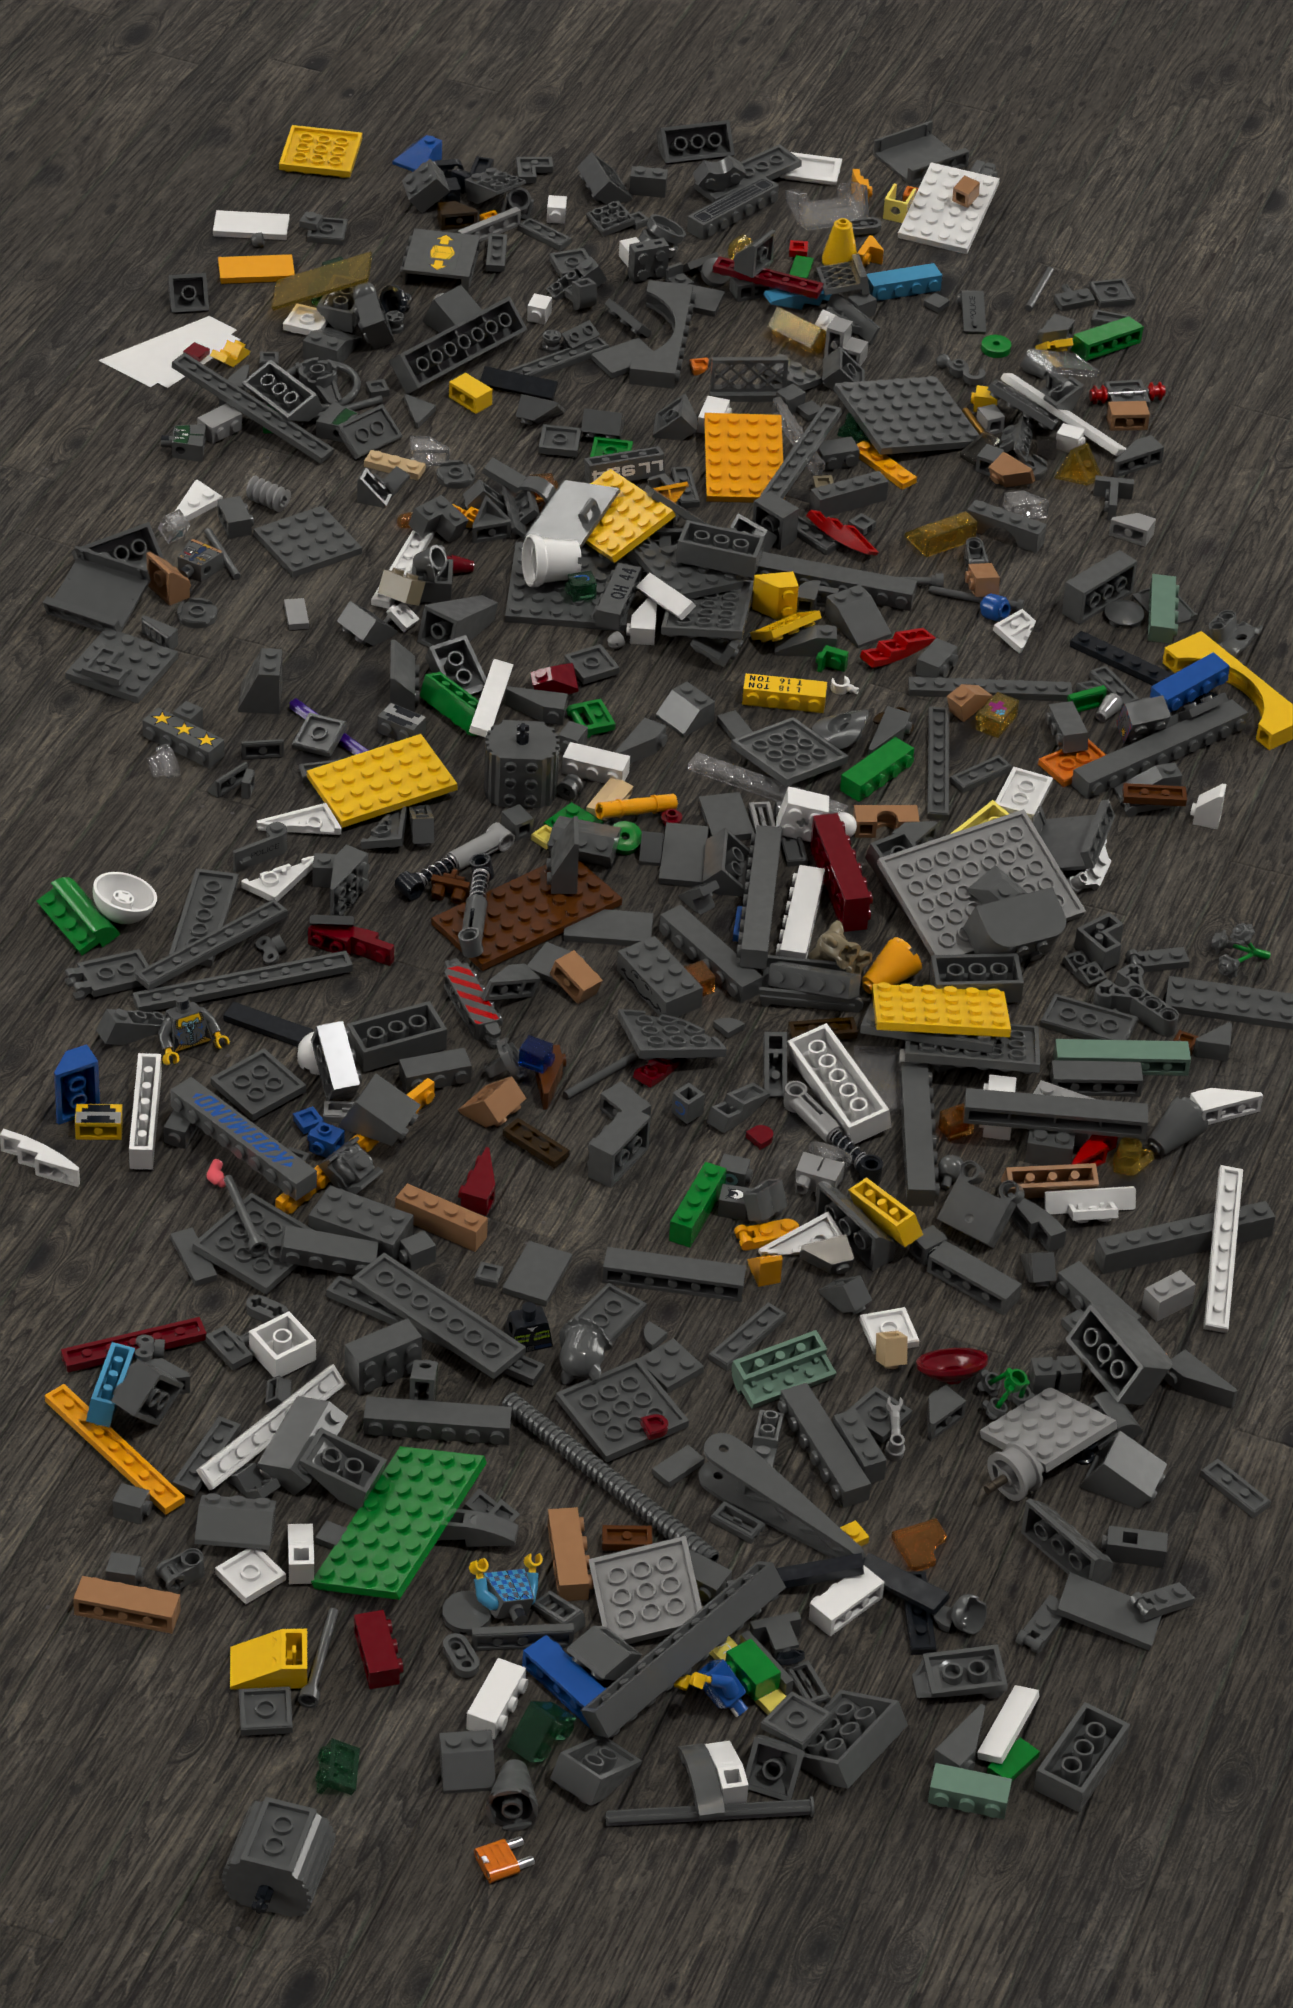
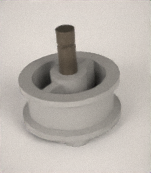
M1010 1442L1004 1446L1002 1452H995L989 1456L987 1467L992 1481L983 1487L987 1494H991L998 1489L1008 1499L1020 1501L1026 1497L1028 1491H1035L1042 1485L1044 1468L1022 1442Z

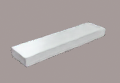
M651 573L636 586L641 593L681 620L696 607L691 600Z
M1014 1686L977 1752L978 1759L1003 1764L1040 1697L1039 1690Z

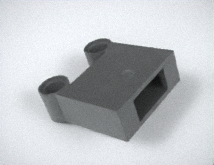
M967 1160L961 1164L959 1169L960 1175L937 1219L994 1249L1016 1205L1024 1199V1189L1016 1182L1006 1180L999 1187L1001 1198H998L974 1186L984 1180L985 1170L975 1161ZM976 1167V1174L973 1177H968L969 1170ZM1015 1187V1195L1008 1197L1009 1189Z

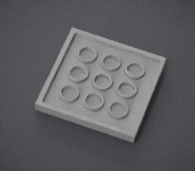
M1047 1388L1025 1401L1024 1404L982 1428L980 1435L982 1439L1001 1449L1010 1442H1022L1036 1460L1042 1464L1044 1472L1047 1473L1116 1430L1117 1422L1113 1418L1053 1388Z
M686 1536L588 1559L602 1626L608 1628L628 1644L672 1634L702 1609Z

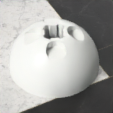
M108 872L101 874L95 879L93 885V899L97 909L108 920L115 923L133 924L139 922L151 913L157 902V894L152 886L143 879L128 873Z

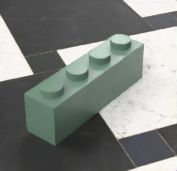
M1152 574L1149 588L1148 641L1172 644L1173 636H1177L1178 624L1175 623L1178 621L1179 611L1175 610L1178 609L1179 598H1176L1179 593V585H1176V576Z

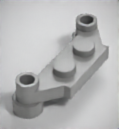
M1107 839L1094 869H1082V872L1067 879L1075 894L1082 889L1092 888L1095 891L1100 887L1112 862L1108 857L1105 847Z

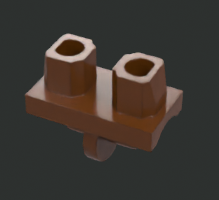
M454 868L451 874L444 873L443 876L432 875L433 899L441 901L444 899L445 893L452 894L451 902L460 905L470 896V882H466L465 877L459 876L458 869Z

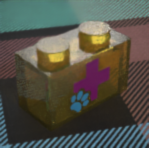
M997 692L992 698L987 700L983 709L978 710L976 714V729L999 738L1017 717L1019 700Z

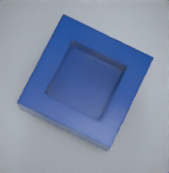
M313 1106L293 1113V1121L303 1134L309 1133L320 1121L324 1122Z

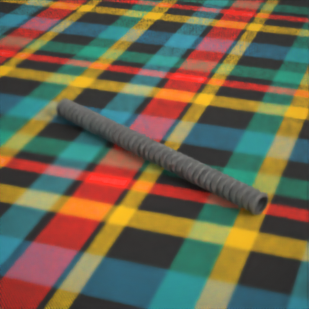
M515 1392L505 1397L502 1406L512 1407L513 1419L523 1424L525 1428H528L530 1432L539 1437L541 1441H544L546 1445H549L551 1449H554L555 1452L559 1453L568 1462H571L573 1466H576L578 1470H581L593 1482L603 1487L605 1491H608L621 1504H625V1507L636 1513L638 1517H641L643 1521H646L658 1533L663 1534L669 1540L686 1536L690 1550L717 1562L719 1558L718 1550L708 1545L695 1532H691L690 1528L680 1523L673 1515H669L668 1511L658 1506L645 1493H642L635 1485H632L623 1476H620L618 1472H615L603 1460L593 1455L591 1451H588L586 1447L582 1446L571 1435L566 1434L564 1430H561L559 1426L555 1425L554 1422L550 1421L539 1410L529 1405L527 1401H524Z

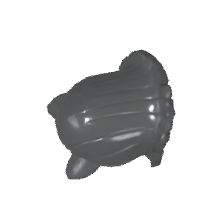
M584 1317L579 1319L573 1318L564 1324L559 1333L561 1347L559 1357L562 1367L561 1381L564 1385L571 1383L574 1379L592 1378L598 1381L601 1377L600 1365L604 1360L605 1351L611 1350L613 1347L612 1342L606 1336L603 1328L599 1327V1324L594 1320L585 1319Z

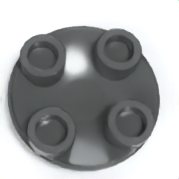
M1129 600L1112 601L1106 605L1104 610L1106 617L1109 619V624L1114 627L1120 625L1139 627L1144 618L1143 608Z

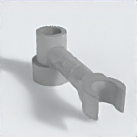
M889 1396L886 1408L890 1414L891 1437L890 1441L886 1444L885 1455L890 1460L898 1461L903 1458L905 1452V1438L901 1435L900 1411L903 1400L900 1397L899 1404L893 1405L890 1402L891 1398Z

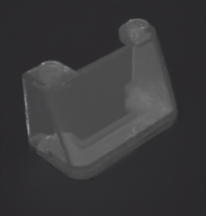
M857 182L842 183L837 188V198L818 201L809 200L806 193H802L797 189L785 190L786 203L800 227L805 230L833 227L834 222L840 218L850 220L869 217L867 186Z

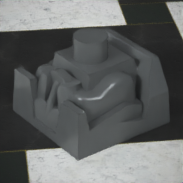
M358 1136L348 1140L318 1164L334 1187L353 1194H357L383 1173L380 1167L373 1165L372 1158L357 1143L359 1140Z

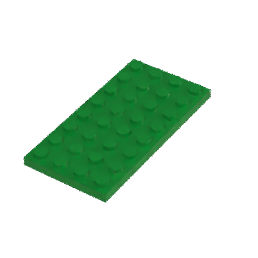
M400 1446L372 1492L365 1500L364 1505L359 1508L347 1526L348 1529L342 1535L338 1544L333 1547L314 1576V1580L311 1581L313 1588L400 1600L487 1464L485 1456Z

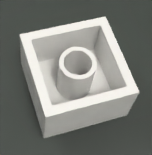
M288 1311L249 1331V1351L273 1377L279 1375L283 1377L316 1360V1340Z

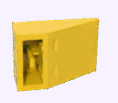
M280 1629L230 1647V1689L290 1687L294 1689L303 1688L307 1685V1629Z

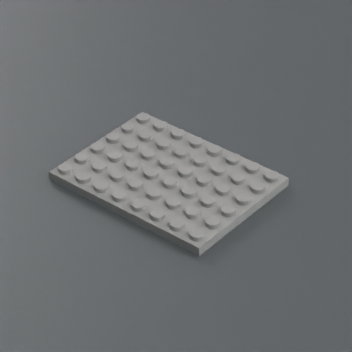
M1024 809L878 858L877 865L930 955L975 954L963 926L974 908L982 905V903L970 894L967 889L995 865L1027 893L1053 887L1065 913L1066 922L1084 916L1086 912Z

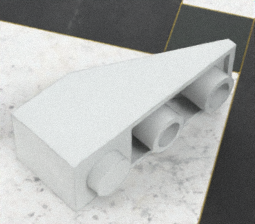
M288 1524L289 1584H312L311 1581L314 1580L313 1524Z
M723 1741L705 1744L716 1769L723 1803H747L748 1781L743 1764L731 1742Z

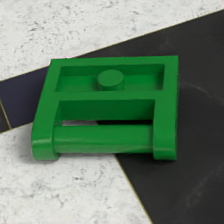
M601 699L572 704L566 709L567 715L575 723L584 726L586 725L579 714H585L590 725H587V739L594 734L615 730L616 723Z

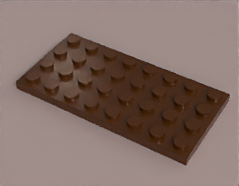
M579 860L577 894H551V885H547V872L551 871H547L546 865H543L486 893L488 905L482 939L484 951L481 955L469 959L482 971L563 933L564 929L604 909L612 910L622 905V897ZM466 902L431 918V925L461 952L458 934L462 930Z

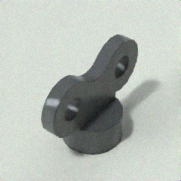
M279 934L273 937L272 940L268 936H262L256 941L257 949L264 952L263 960L267 965H273L278 962L280 958L279 953L287 950Z
M140 1335L136 1338V1345L140 1347L135 1350L136 1359L148 1361L152 1359L153 1355L154 1358L164 1359V1339H155L154 1342V1338L150 1335Z

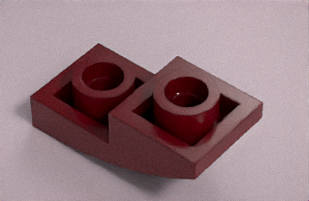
M653 1058L648 1061L647 1065L636 1069L633 1078L651 1088L670 1075L677 1068L680 1061L676 1058L672 1060Z

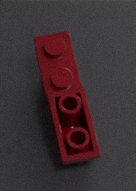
M320 924L308 927L309 945L332 953L347 951L348 955L354 953L391 966L394 962V945L379 940L378 932L347 925Z

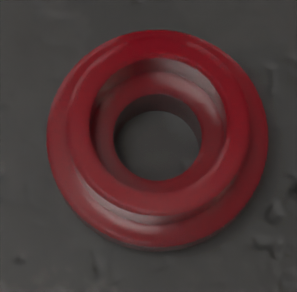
M668 809L662 812L661 820L664 826H666V822L680 824L682 814L675 809Z

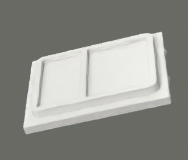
M791 152L802 160V166L780 176V178L787 180L836 185L842 159Z

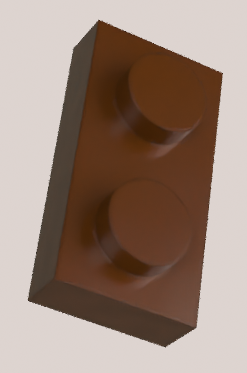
M602 1525L603 1551H625L652 1544V1526Z

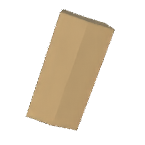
M610 778L587 805L586 811L596 816L595 807L598 802L629 799L634 786L623 780Z

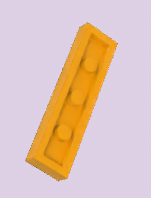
M864 440L856 444L860 450L859 459L875 471H880L885 478L903 490L917 483L915 475L886 454L880 455L876 448L868 441Z

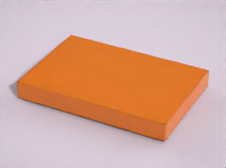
M1088 739V750L1063 753L1061 749L1039 758L1038 765L1062 787L1072 784L1074 769L1106 754Z

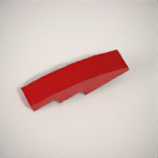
M810 510L806 514L819 529L845 546L868 555L877 556L879 553L855 526L843 525L837 518H826L820 511Z
M924 628L895 632L893 639L878 641L876 648L862 650L860 658L872 668L887 665L922 650L930 645L936 637Z
M1092 1134L1080 1148L1072 1164L1096 1163L1097 1168L1106 1162L1107 1152L1116 1148L1118 1137Z

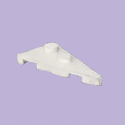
M195 480L167 522L168 529L172 531L216 507L217 500L223 499V496L199 480Z
M327 803L257 820V829L266 831V827L269 824L280 822L286 825L287 832L341 834V826Z
M314 856L303 858L300 864L292 867L290 864L274 868L272 871L260 873V878L248 881L247 878L241 881V888L268 901L275 899L278 902L313 869Z
M828 1211L759 1248L758 1252L760 1256L799 1255L801 1245L843 1234Z

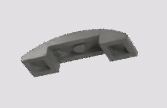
M700 1743L678 1746L682 1765L686 1767L694 1792V1804L699 1819L725 1816L718 1776L706 1745Z

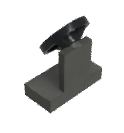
M798 1611L750 1621L749 1631L760 1643L770 1641L775 1652L771 1656L780 1665L795 1664L805 1659V1652L796 1649L799 1648L796 1635H800L801 1617Z

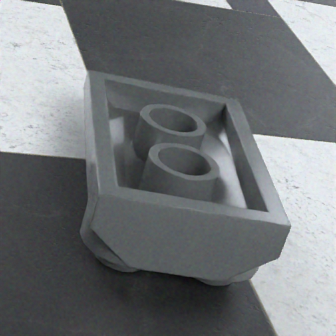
M998 1644L925 1653L919 1667L912 1674L917 1698L982 1694L987 1698L995 1699L1003 1695L1004 1691H1007L1008 1686Z

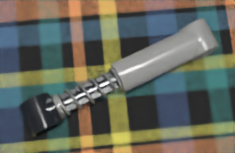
M493 823L486 833L446 854V858L441 859V862L436 861L434 865H429L427 869H422L421 872L412 874L409 871L402 872L396 878L394 886L408 899L416 900L422 895L425 886H428V882L431 881L433 874L442 876L454 868L460 871L470 866V858L478 853L490 855L497 850L507 851L513 845L515 835L500 823Z
M800 1081L787 1083L784 1092L785 1109L797 1113L827 1144H832L840 1153H843V1156L851 1164H854L856 1171L859 1173V1181L867 1177L876 1185L880 1184L883 1169L882 1159L876 1155H866L865 1152H861L860 1147H856L854 1145L855 1142L849 1140V1136H844V1128L807 1093V1086Z

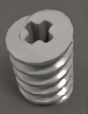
M255 475L248 482L246 496L251 501L280 512L288 505L291 499V492L288 489L285 490L282 486L278 487L277 484H272L270 481L265 482V479H259Z

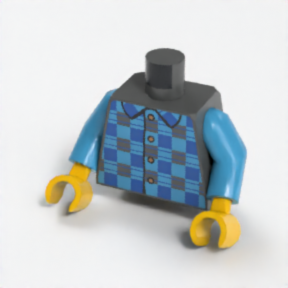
M531 1553L524 1558V1564L529 1568L528 1572H526L525 1568L485 1572L489 1566L485 1558L480 1559L478 1562L475 1560L470 1563L469 1571L476 1575L474 1584L477 1600L488 1608L495 1618L511 1617L515 1625H522L528 1620L527 1614L530 1607L535 1603L538 1591L539 1573H536V1567L543 1561L540 1553L535 1556V1563L531 1560Z

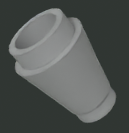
M1110 693L1104 697L1095 714L1097 720L1105 722L1121 710L1123 702L1117 694Z

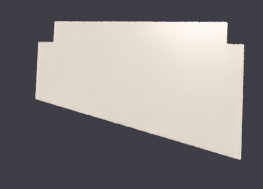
M208 316L99 361L149 387L159 383L169 388L185 377L172 368V361L182 355L183 351L192 343L196 342L210 348L211 354L213 349L220 352L227 340L234 343L235 340L240 341V339L231 335L237 331L236 329ZM210 354L207 357H205L202 361H200V363L205 364L206 362L211 360L212 357L210 356Z

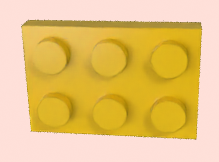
M819 610L797 612L750 632L752 640H761V642L772 640L774 642L783 639V635L786 633L790 635L799 632V628L802 626L806 628L815 625V621L822 617Z

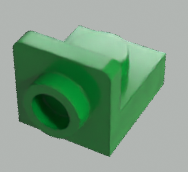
M826 645L823 651L819 652L816 657L818 672L822 673L825 666L845 672L848 666L849 652Z

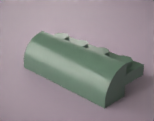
M817 1330L736 1359L732 1362L731 1366L738 1394L743 1393L751 1409L780 1399L781 1390L806 1382L809 1387L835 1378L837 1373L826 1355L827 1348Z

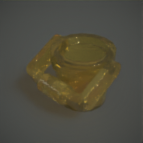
M1124 1137L1120 1140L1117 1151L1114 1154L1113 1169L1119 1174L1135 1175L1155 1159L1153 1151L1142 1149V1143L1138 1138Z

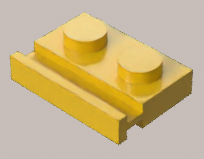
M1073 338L1054 340L1052 342L1047 341L1036 345V353L1051 351V354H1058L1068 351V347L1073 346Z

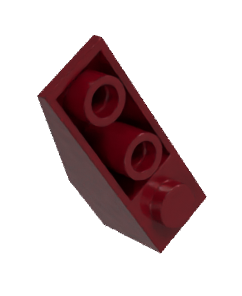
M489 1147L485 1148L482 1155L477 1156L474 1170L469 1171L467 1182L465 1185H461L458 1193V1198L461 1199V1207L487 1216L495 1201V1179Z

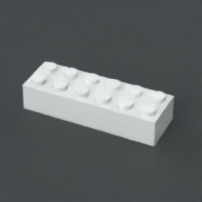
M827 1023L787 1041L790 1060L829 1115L844 1128L843 1134L844 1136H849L850 1141H854L856 1144L892 1127L889 1108Z

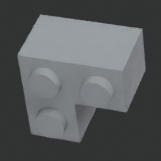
M835 316L827 327L824 358L841 347L861 366L867 358L868 341L851 337L853 321Z

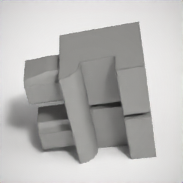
M803 1152L796 1169L795 1192L804 1195L810 1190L814 1191L816 1196L817 1184L820 1182L837 1188L843 1181L845 1163L825 1158L823 1161L821 1156Z

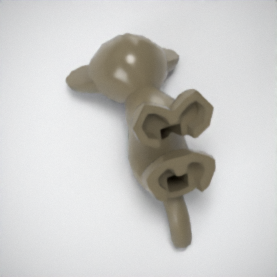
M836 920L831 924L829 930L819 937L816 947L810 952L808 959L834 961L841 969H845L846 972L861 974L863 968L872 962V953L860 950L861 946L855 942H848L843 934L842 923Z

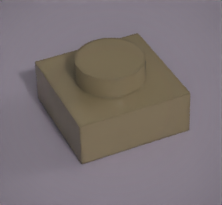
M832 475L813 476L812 483L813 487L817 488L832 484L834 481Z

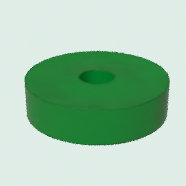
M989 335L982 339L981 351L986 356L992 358H1003L1011 352V341L1001 335Z
M629 821L615 823L613 826L622 828L616 853L621 855L635 853L641 846L642 832L640 828ZM623 836H626V837H628L629 839L624 840V839H622V837H623Z

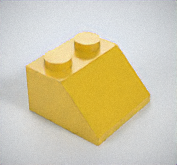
M794 572L754 575L752 609L776 620L796 613L799 586Z

